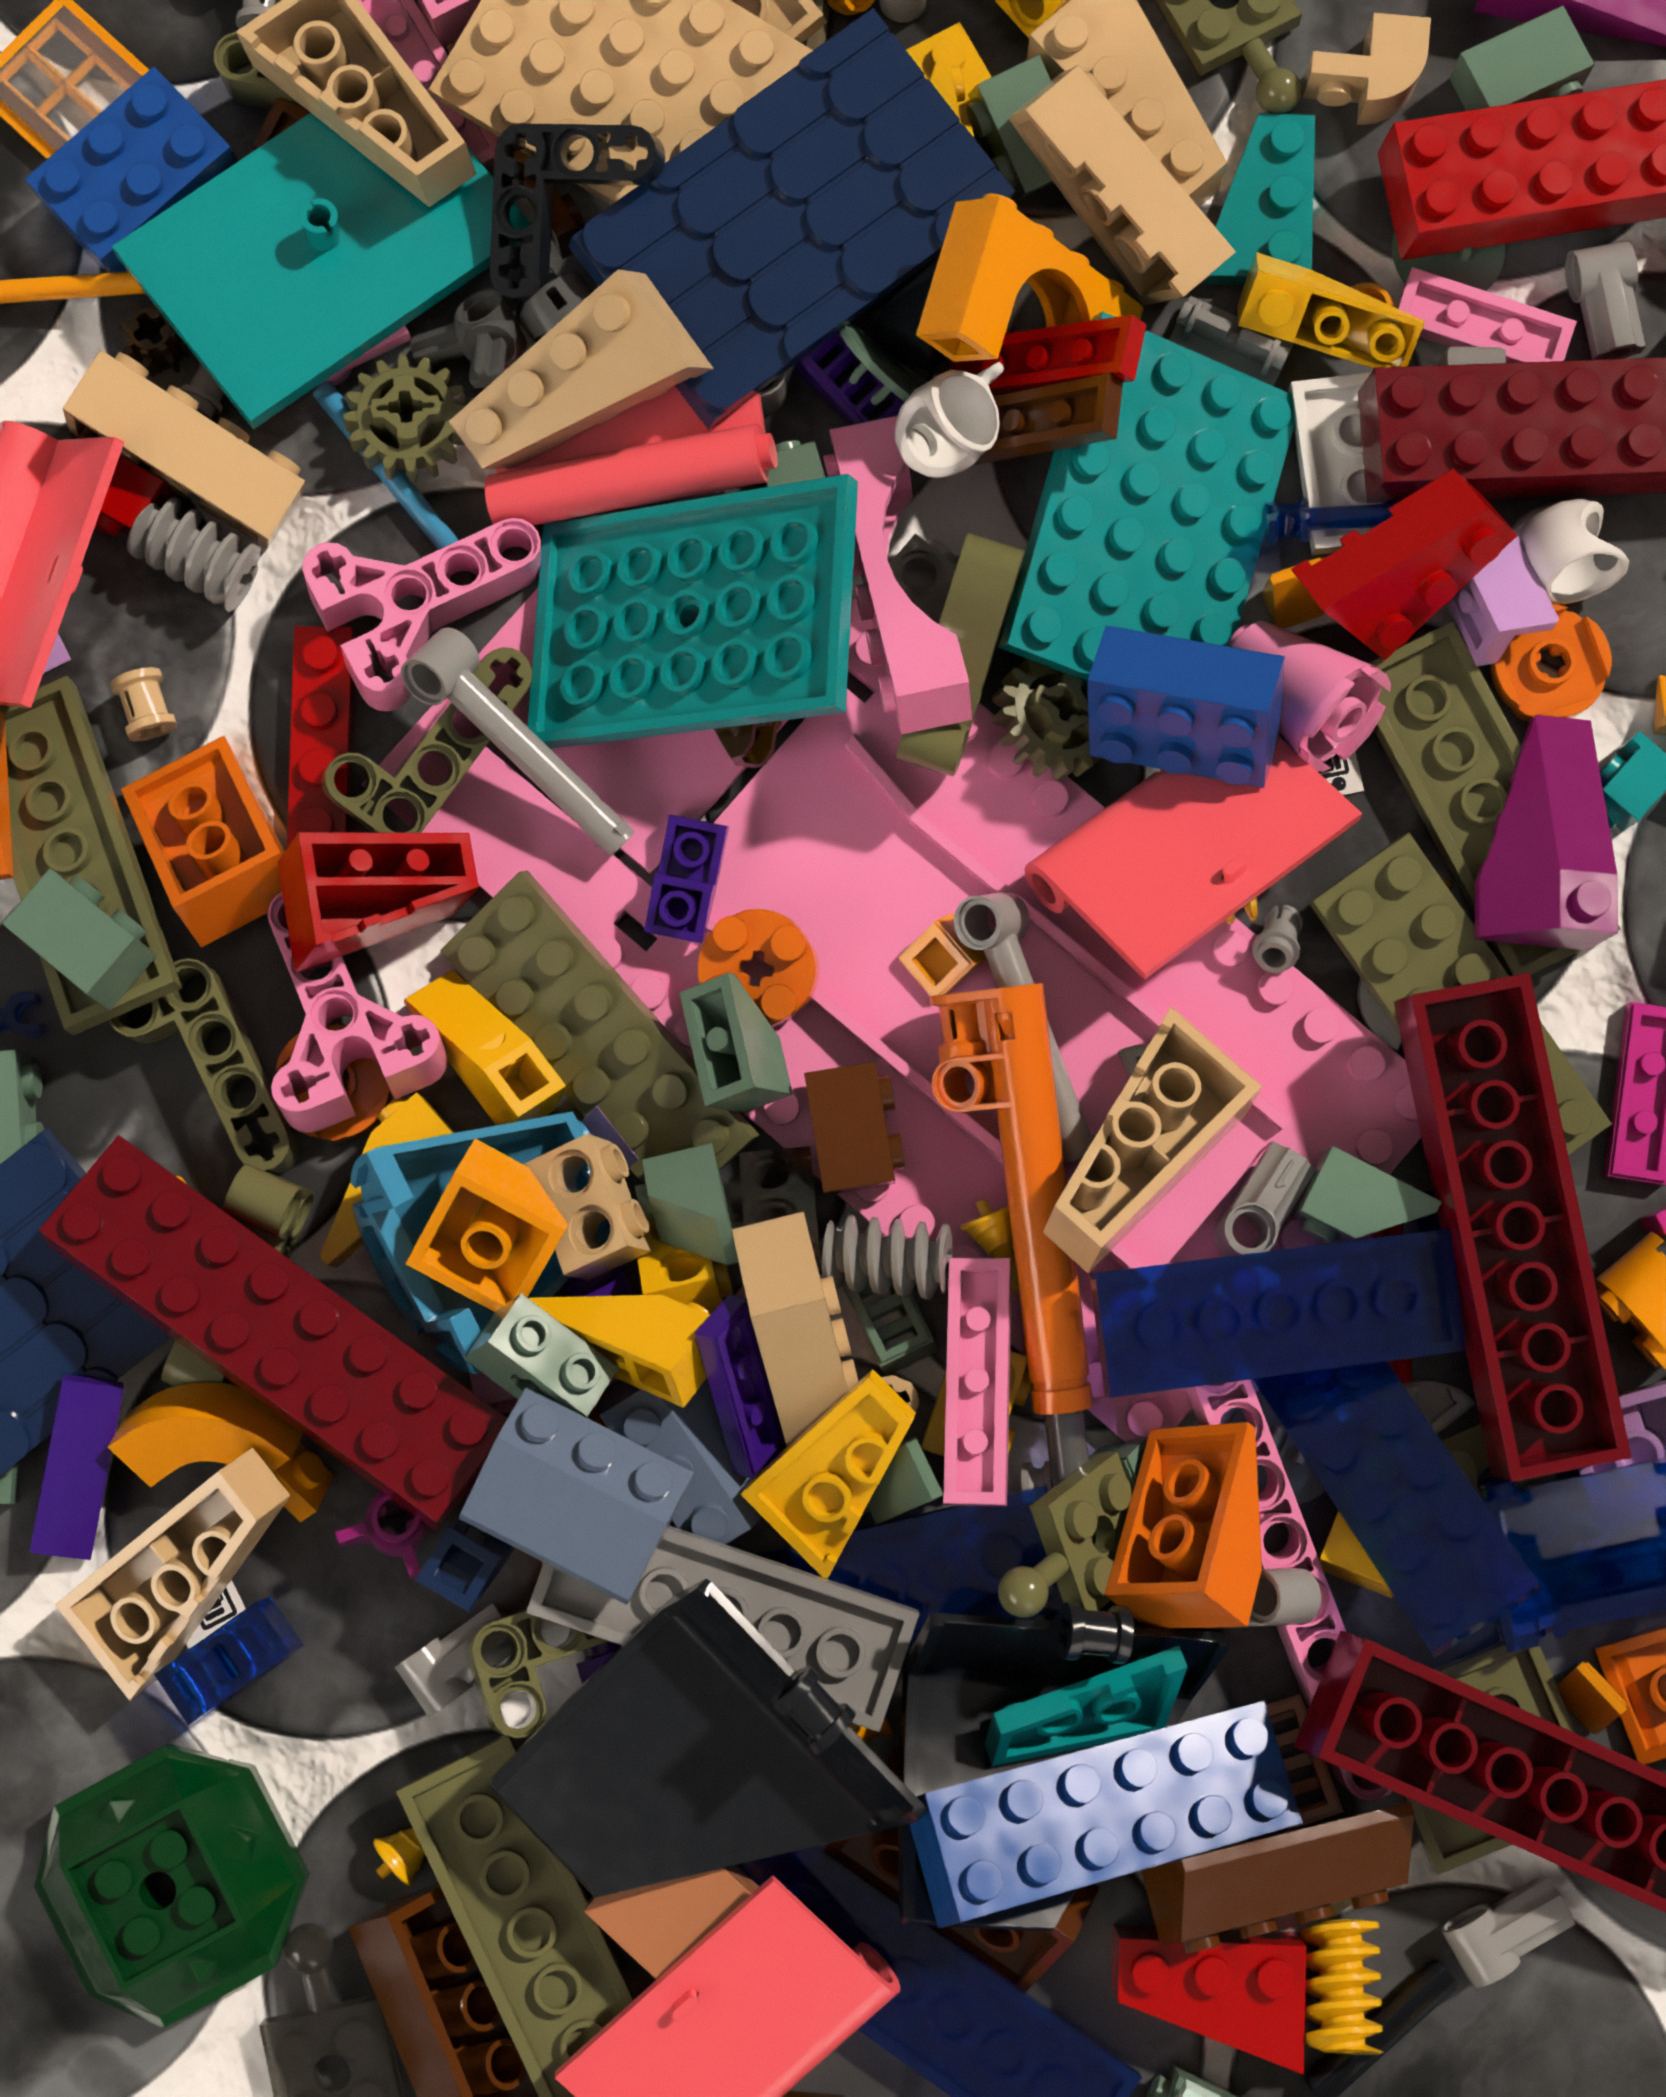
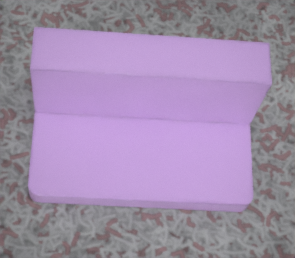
M1518 536L1447 603L1476 666L1497 663L1515 635L1552 630L1559 621V617Z

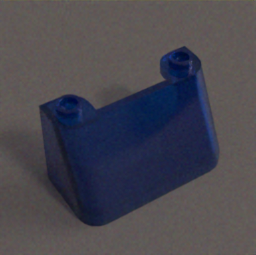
M1666 1457L1522 1488L1517 1487L1516 1481L1509 1482L1506 1480L1479 1486L1481 1497L1471 1500L1470 1505L1501 1638L1507 1652L1539 1646L1537 1639L1546 1636L1545 1628L1550 1627L1552 1634L1557 1638L1567 1636L1566 1631L1666 1611Z

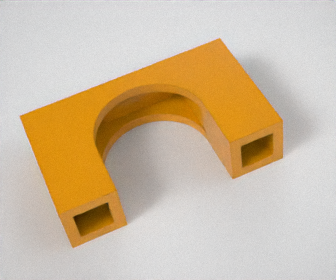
M990 193L985 194L981 199L955 202L916 336L954 362L998 359L1014 302L1025 281L1033 288L1041 302L1047 327L1092 321L1093 317L1102 311L1114 317L1133 315L1140 320L1144 307L1124 292L1125 288L1122 284L1105 278L1092 268L1087 257L1070 251L1053 238L1054 233L1052 230L1041 224L1034 223L1018 211L1017 204L1013 200L1003 195Z

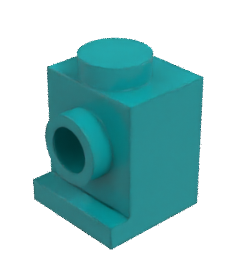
M1638 731L1616 751L1618 754L1600 770L1609 828L1616 826L1621 832L1637 823L1666 791V753L1641 731Z

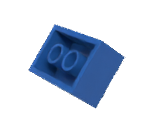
M154 66L28 175L25 180L44 208L105 273L125 272L127 270L115 256L112 245L237 163L238 160L230 145Z
M1106 625L1087 680L1090 756L1104 758L1113 763H1131L1163 769L1173 774L1186 773L1218 779L1232 785L1245 784L1264 788L1280 735L1285 656Z

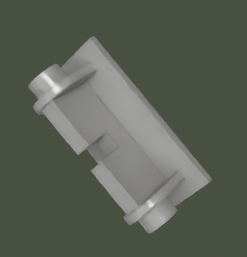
M1192 296L1189 297L1188 301H1185L1176 320L1177 324L1169 339L1171 342L1274 386L1294 344L1238 326L1237 316Z

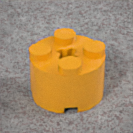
M1650 1232L1600 1274L1595 1281L1599 1287L1597 1294L1601 1310L1614 1322L1619 1320L1622 1324H1625L1628 1321L1639 1333L1631 1340L1636 1349L1655 1368L1660 1366L1666 1371V1256L1662 1251L1658 1252L1656 1250L1664 1240L1657 1234Z

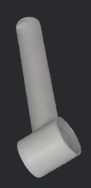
M440 629L403 663L401 678L407 690L416 699L427 705H439L446 698L450 700L574 822L580 825L582 830L597 843L596 847L603 849L611 857L635 832L627 824L625 817L622 819L606 803L601 801L600 797L473 674L479 666V654L472 641L456 629Z
M1006 891L972 896L963 900L957 907L954 915L955 933L959 940L968 948L984 950L997 988L1034 984L1019 944V940L1023 938L1029 926V912L1024 901L1016 894ZM989 909L992 910L996 918L994 932L990 929L987 921ZM1048 1022L1064 1163L1066 1165L1082 1159L1097 1134L1091 1136Z

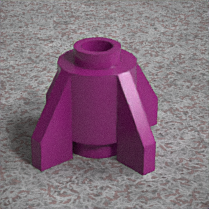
M380 1491L371 1500L366 1510L365 1522L339 1530L335 1534L340 1547L372 1543L383 1554L390 1557H402L411 1580L416 1578L421 1571L415 1551L423 1545L428 1535L429 1526ZM398 1516L406 1518L408 1522H406L407 1531L405 1533L395 1535L392 1528H387V1524L392 1518Z

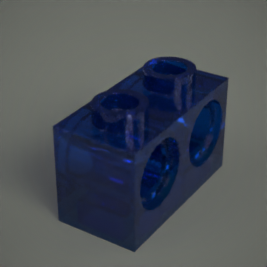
M270 1596L253 1603L154 1675L187 1725H190L210 1714L300 1650L304 1645Z

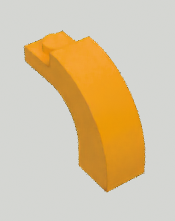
M188 1383L167 1388L152 1395L128 1412L107 1447L150 1488L186 1464L210 1461L228 1465L251 1448H254L291 1495L284 1507L299 1522L304 1521L317 1512L334 1477V1474L324 1466L322 1460L300 1443L303 1433L239 1386L226 1383Z

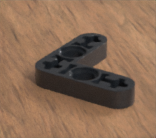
M521 123L511 125L504 130L497 140L494 165L490 277L495 289L505 297L527 302L539 289L548 283L554 184H649L658 178L665 164V150L660 139L644 128L634 125ZM587 138L593 146L594 154L592 161L585 169L574 171L570 168L567 161L568 149L577 139ZM527 141L528 144L536 148L535 157L526 158L524 167L522 162L515 160L514 155L516 150L525 148ZM637 141L638 145L648 152L646 159L637 161L636 170H634L633 165L624 160L610 159L609 148L617 152L634 151ZM525 177L536 182V186L532 189L520 184L512 185V180L515 178L524 182ZM528 197L535 205L536 213L534 220L527 228L516 230L510 222V209L515 201ZM512 238L525 243L533 242V247L529 249L521 246L520 250L510 246L509 240ZM521 261V264L530 267L529 278L520 279L518 286L517 282L509 279L510 269L519 268Z

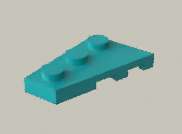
M1258 113L1216 224V229L1233 247L1236 253L1199 284L1244 285L1256 252L1312 270L1315 115Z
M1173 1647L1028 1701L1011 1704L993 1713L984 1744L991 1765L996 1766L1114 1742L1165 1728L1188 1668L1180 1647Z

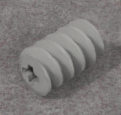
M177 497L170 498L162 508L156 502L145 507L135 519L127 541L128 553L136 559L145 558L146 563L155 570L165 569L166 575L173 581H185V586L192 592H204L205 598L213 604L224 603V607L229 613L236 609L245 599L258 571L257 562L261 552L260 546L252 543L241 554L238 553L241 543L240 534L233 531L222 542L218 541L222 525L216 520L210 521L202 530H199L202 513L196 508L191 509L180 519L183 503Z
M849 1214L841 1231L835 1230L834 1223L830 1220L826 1227L822 1250V1278L833 1276L836 1290L841 1287L846 1279L848 1288L853 1292H861L869 1281L872 1291L880 1295L885 1294L889 1290L892 1282L896 1294L900 1297L909 1296L915 1285H917L920 1297L923 1299H932L939 1287H941L944 1295L949 1284V1258H952L953 1255L949 1224H943L936 1240H930L926 1223L919 1221L912 1238H908L905 1235L901 1219H895L889 1235H882L878 1217L871 1218L865 1233H859L855 1215Z

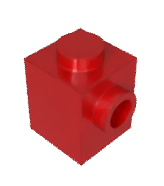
M120 456L95 528L113 538H116L119 531L129 535L135 519L145 507L156 502L162 508L170 498L176 496L163 479Z

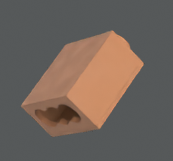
M737 1865L596 1898L592 1896L583 1912L657 1980L757 1890L759 1886Z

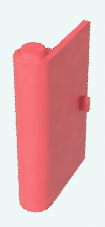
M673 386L670 388V391L651 400H645L620 412L619 416L603 424H596L574 435V438L514 468L496 469L497 473L489 474L485 479V499L490 519L493 525L502 520L517 518L536 526L766 483L769 480V470L777 468L778 460L774 439L771 433L765 434L760 391L708 430L678 389Z
M13 421L1 422L0 705L32 707L71 593L75 592L83 571L81 565L124 445V441L116 437L57 440L44 432Z
M1279 736L1264 788L1245 784L1232 785L1218 779L1186 773L1173 774L1159 769L1026 864L1024 869L1025 876L1032 891L1044 906L1057 914L1062 913L1071 906L1145 980L1360 821L1362 812L1310 764L1299 757L1293 748Z
M772 1875L555 2071L554 2078L575 2097H783L899 1994L901 1986L893 1969L878 1951L865 1942H859L851 1949Z

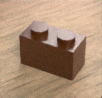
M876 1061L804 1073L824 1195L895 1184L894 1170L905 1169L900 1134L888 1135L884 1111L895 1110L890 1074L878 1076Z

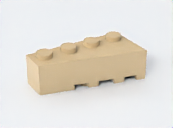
M281 0L236 31L255 69L428 207L477 175L466 142L359 0Z
M1070 0L1030 34L1027 60L1040 55L1051 81L1060 73L1077 65L1084 72L1091 73L1104 88L1108 101L1199 208L1219 191L1227 161L1137 0Z
M1079 65L1060 73L1008 117L1009 121L1143 306L1184 297L1236 253L1233 247L1108 101L1105 90L1100 82L1091 73L1084 72Z
M618 269L449 420V423L482 469L514 468L574 438V435L596 424H603L619 416L620 412L645 400L656 398L670 391L671 387L691 377L696 378L714 368L645 273Z
M100 349L62 408L69 432L80 439L90 438L94 433L99 436L98 438L116 437L124 441L120 454L121 457L136 465L140 461L150 466L148 472L163 479L174 494L188 498L192 492L201 498L198 505L206 513L264 547L269 548L304 493L305 480L298 476L301 471L299 466L276 451L271 450L268 456L250 446L247 443L251 437L229 420L220 418L216 424L197 412L200 404L181 389L170 385L165 391L147 380L146 377L149 371L133 358L121 352L113 358Z
M1171 1006L1056 1202L1043 1233L1083 1270L1089 1273L1246 1116L1263 1086Z
M804 1211L732 1229L750 1317L787 1447L859 1382L853 1359L842 1362L840 1357L850 1355L852 1352L843 1318L833 1321L830 1319V1315L842 1312L833 1276L820 1279Z
M251 1448L216 1472L55 1604L129 1701L167 1672L291 1496L254 1448Z

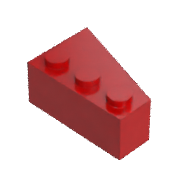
M1454 468L1388 508L1392 517L1368 532L1360 535L1354 529L1339 540L1343 547L1321 561L1311 565L1306 559L1291 568L1292 572L1319 607L1383 660L1389 658L1400 646L1405 644L1423 624L1447 604L1458 591L1489 562L1493 561L1518 536L1487 499Z
M298 832L277 862L295 973L454 916L479 888L469 833Z
M1113 1924L1111 1987L1118 2003L1304 2075L1306 1945L1296 1932L1273 1931L1242 1939L1239 1929H1230L1218 1932L1221 1942L1220 1946L1185 1954L1182 1942L1161 1946L1156 1926Z

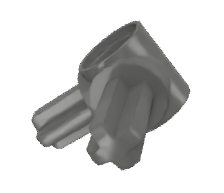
M496 289L480 290L470 295L457 308L454 323L413 336L410 341L413 358L417 365L424 357L429 358L430 365L434 366L466 356L471 361L469 381L475 389H485L504 372L505 365L512 363L520 357L527 346L525 334L503 295Z

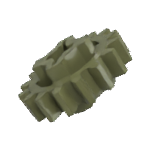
M399 355L398 368L389 369L383 360L377 361L378 376L373 379L361 372L357 377L362 393L348 391L346 395L348 408L352 411L343 414L346 431L353 432L349 435L353 452L364 451V464L369 470L376 467L380 462L383 463L385 477L389 480L394 478L398 469L406 470L410 483L416 482L418 469L426 468L433 477L439 476L437 461L442 458L454 465L458 459L453 444L466 446L449 423V420L465 407V405H462L466 402L463 386L456 385L450 387L452 383L451 373L447 368L438 371L435 375L432 374L430 359L426 357L419 362L417 368L409 367L406 355ZM423 391H425V392H427V393H429V394H431V395H430V396H427ZM412 415V422H403V416ZM388 441L396 448L390 447L383 442Z
M1027 658L1002 678L1000 682L1003 687L992 698V701L1002 709L991 720L992 724L1006 728L1007 733L998 742L1001 746L1013 744L1018 751L1013 760L1016 765L1029 759L1033 762L1034 776L1039 777L1051 768L1055 781H1061L1071 772L1076 777L1081 776L1102 759L1090 756L1088 682ZM1038 685L1034 690L1029 689L1031 686ZM1075 742L1078 743V744H1080L1079 747H1076V748H1072V749H1062V746H1065V747H1068V748H1069V747L1072 746Z

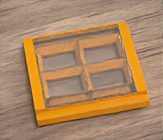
M54 0L0 53V118L47 160L145 75L149 69L73 0Z

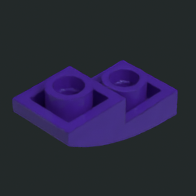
M669 815L659 870L654 875L644 932L703 943L716 893L729 826Z

